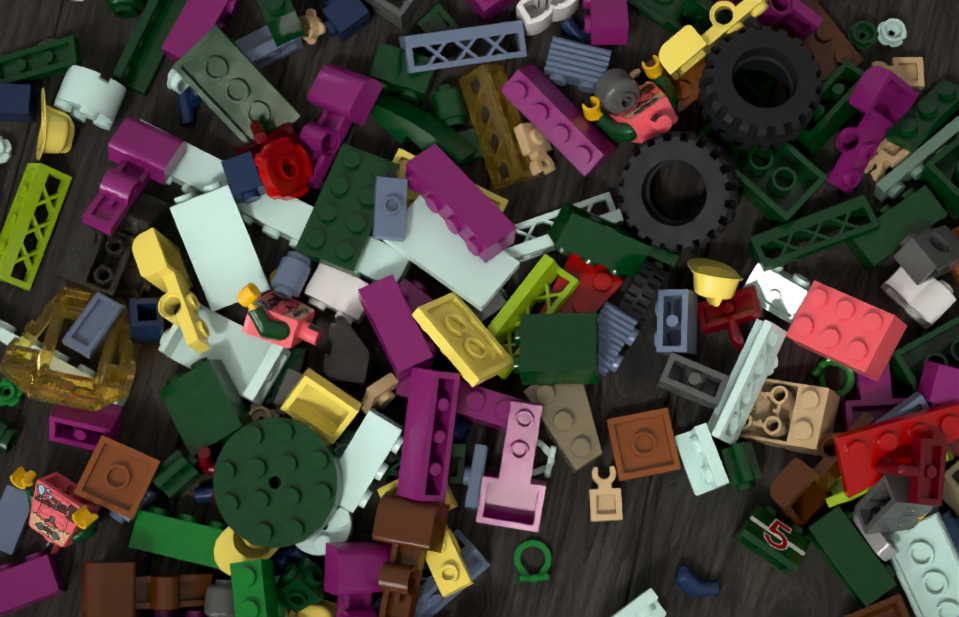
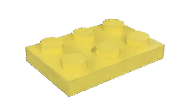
M451 292L418 307L412 314L423 331L431 337L441 352L452 362L461 373V376L472 387L509 369L514 363L512 357L455 292Z

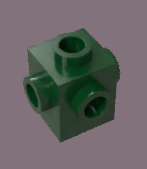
M307 556L295 564L293 562L289 563L283 569L276 585L277 598L295 613L311 604H318L326 594L324 591L325 571Z

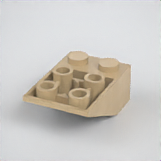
M766 378L739 438L794 452L821 456L818 452V442L825 434L833 433L840 396L830 388Z

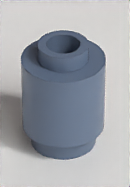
M289 251L287 256L282 257L270 283L271 287L275 289L274 294L285 300L299 297L311 271L309 267L310 259L294 251Z

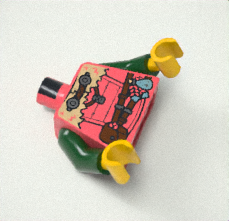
M652 55L655 65L652 67H647L644 61H642L646 76L655 80L654 83L650 81L640 88L639 100L632 108L618 114L610 111L603 114L597 97H590L593 108H588L582 103L585 119L588 121L597 120V126L615 142L631 141L641 144L656 135L668 132L672 125L678 121L675 111L678 109L679 94L668 76L662 74L663 68L656 55Z
M277 268L270 274V283L274 277ZM252 282L248 283L238 293L239 303L249 308L242 332L285 348H292L303 340L315 346L321 341L324 329L312 324L315 315L314 309L301 303L297 298L292 297L291 300L282 299L274 294V290L259 298L261 292Z
M19 466L10 476L13 485L19 489H24L27 494L30 509L29 525L44 536L40 545L44 552L56 554L59 552L60 547L65 548L73 543H82L98 532L97 519L99 516L97 513L101 506L74 494L77 487L76 483L58 472L36 479V472L32 470L26 472L22 466Z

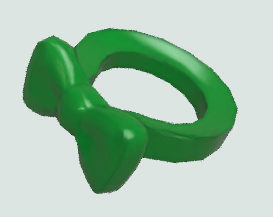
M825 357L808 372L811 377H816L819 387L828 388L824 379L823 370L825 367L831 365L843 369L846 374V383L843 388L834 391L838 396H844L849 393L854 385L855 377L853 370Z
M529 540L518 546L514 555V564L520 573L517 577L518 582L535 583L537 581H550L551 576L547 572L551 566L552 557L550 550L542 542ZM528 547L539 548L545 556V564L537 575H529L520 561L522 552Z

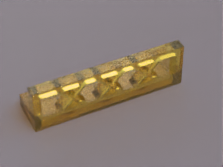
M483 64L459 78L461 91L494 191H500L517 181H532L540 177L539 174L533 176L529 167L530 157L522 155L514 131V127L522 123L517 107L500 91L508 82L503 65ZM477 78L481 86L478 96L473 94L470 82ZM483 105L488 107L490 113L487 124L482 122L480 116ZM492 133L497 135L499 140L496 152L490 146ZM501 162L507 164L510 176L503 180L499 173Z

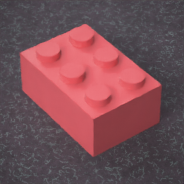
M814 280L787 331L786 337L807 350L878 382L907 325L887 311Z

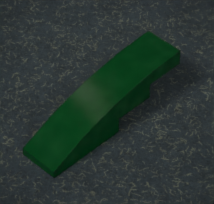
M380 92L369 114L401 144L411 139L424 151L435 143L458 167L472 159L478 151L475 146L458 132L430 113L389 94Z

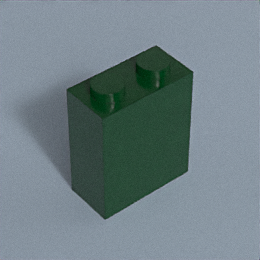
M597 312L521 314L520 326H515V344L520 345L519 354L514 355V373L520 374L522 385L598 384L599 324Z
M208 357L194 362L191 365L192 370L186 374L179 373L166 380L167 385L158 390L191 457H197L198 450L201 447H207L212 452L225 444L239 429L254 422L222 360H209Z

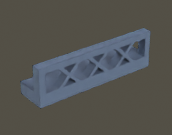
M522 20L399 37L400 48L405 50L408 73L527 56ZM516 33L518 51L506 52L499 46V43L506 34ZM498 36L495 42L489 37ZM478 38H483L491 45L485 56L478 57L469 50ZM469 40L466 46L459 41ZM450 42H453L462 49L461 53L453 61L447 60L440 54L444 46ZM440 44L436 50L429 46ZM423 46L433 54L425 65H414L412 48ZM495 49L502 53L491 55ZM466 53L472 57L462 59ZM436 57L443 61L439 63H433Z
M457 528L453 534L457 542L461 541L465 545L461 549V557L473 581L490 564ZM426 560L424 562L414 617H433L462 591L460 590L446 598L442 597L433 575L425 577L426 571L429 569ZM382 596L371 605V608L376 611L377 615L380 612Z

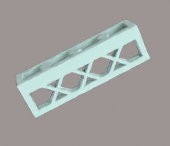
M610 192L572 204L581 209L587 208L586 211L590 212L593 205L605 201L609 212L600 215V217L621 226L624 219L620 209L616 210ZM561 209L515 224L517 227L516 234L524 237L525 240L523 243L506 248L503 251L520 263L555 251L554 243L548 234L536 238L532 236L535 226L542 223L552 227L554 222L550 220L556 219ZM527 228H530L528 233L522 231Z
M756 319L731 372L720 403L714 409L707 424L711 436L731 445L736 444L788 332L770 321Z

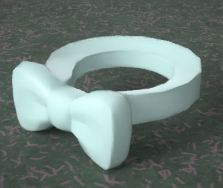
M537 439L536 446L540 447L544 454L548 456V461L546 465L533 469L532 476L544 473L546 478H550L552 467L555 463L554 458L557 446L551 445V448H549L543 441Z

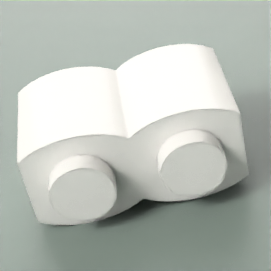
M520 0L516 6V19L523 21L526 36L537 35L546 30L552 22L562 21L572 16L578 9L579 0Z
M319 263L304 294L309 298L307 303L322 312H324L325 308L336 312L334 316L336 319L351 326L352 322L361 324L366 315L359 301L358 289L369 284L350 274Z
M901 266L881 286L883 291L893 301L903 307L925 329L931 327L957 300L952 294L954 292L953 289L945 281L932 279L916 285Z

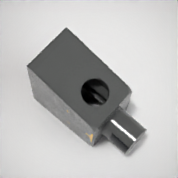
M884 474L854 507L864 533L876 534L910 530L927 514L937 513L939 506L908 503L910 477Z

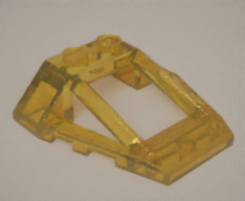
M63 287L43 308V313L35 321L31 320L25 326V331L19 338L14 337L8 344L0 364V371L31 399L90 411H97L129 396L136 374V364L133 359L132 340H130L125 299L108 296L125 307V311L106 336L95 379L49 370L64 318L77 320L96 294ZM49 324L42 350L30 348ZM119 340V365H114L112 362Z

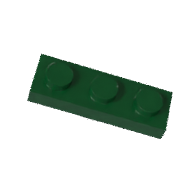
M71 35L0 56V83L25 84L67 72L69 66L71 67L72 65L82 67L79 39Z
M946 79L939 82L886 132L887 141L912 153L959 109V85Z

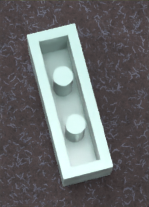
M373 408L368 411L339 460L343 481L339 505L352 513L357 506L365 507L373 493L368 489L373 479L381 480L389 467V464L384 462L390 451L396 454L403 443L404 436L401 433L405 427Z

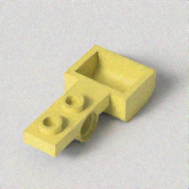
M743 0L736 7L729 1L715 3L709 14L713 26L701 36L692 26H684L662 45L659 51L661 64L675 81L678 80L711 52L710 49L733 31L740 32L745 27L742 23L752 15L756 18L769 7L766 3L769 0ZM728 9L733 13L731 22L725 25L719 24L716 21L718 12Z
M153 227L142 232L135 238L132 252L141 276L166 293L160 298L158 303L160 315L181 328L186 344L193 350L201 354L211 349L207 339L210 336V331L206 323L199 317L197 310L200 309V304L194 293L190 292L189 288L193 287L179 247ZM181 305L179 312L174 314L176 308Z
M307 368L285 398L280 409L290 415L292 419L300 420L313 426L330 443L334 444L359 412L362 403L312 369Z
M398 479L377 489L380 498L384 494L397 495ZM447 483L445 502L439 503L449 504L450 511L458 505ZM446 524L441 553L426 551L425 557L438 589L444 598L474 584L461 557L460 546Z

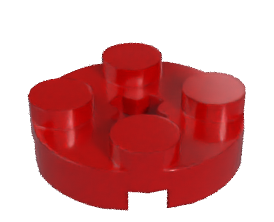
M287 137L277 138L266 143L262 147L261 152L257 153L254 157V162L258 168L261 181L266 188V193L274 200L282 199L288 201L305 195L310 186L307 187L308 178L313 176V168L307 152L300 144L295 146L292 142H289L292 139ZM285 165L288 168V171L286 173L283 170V166Z

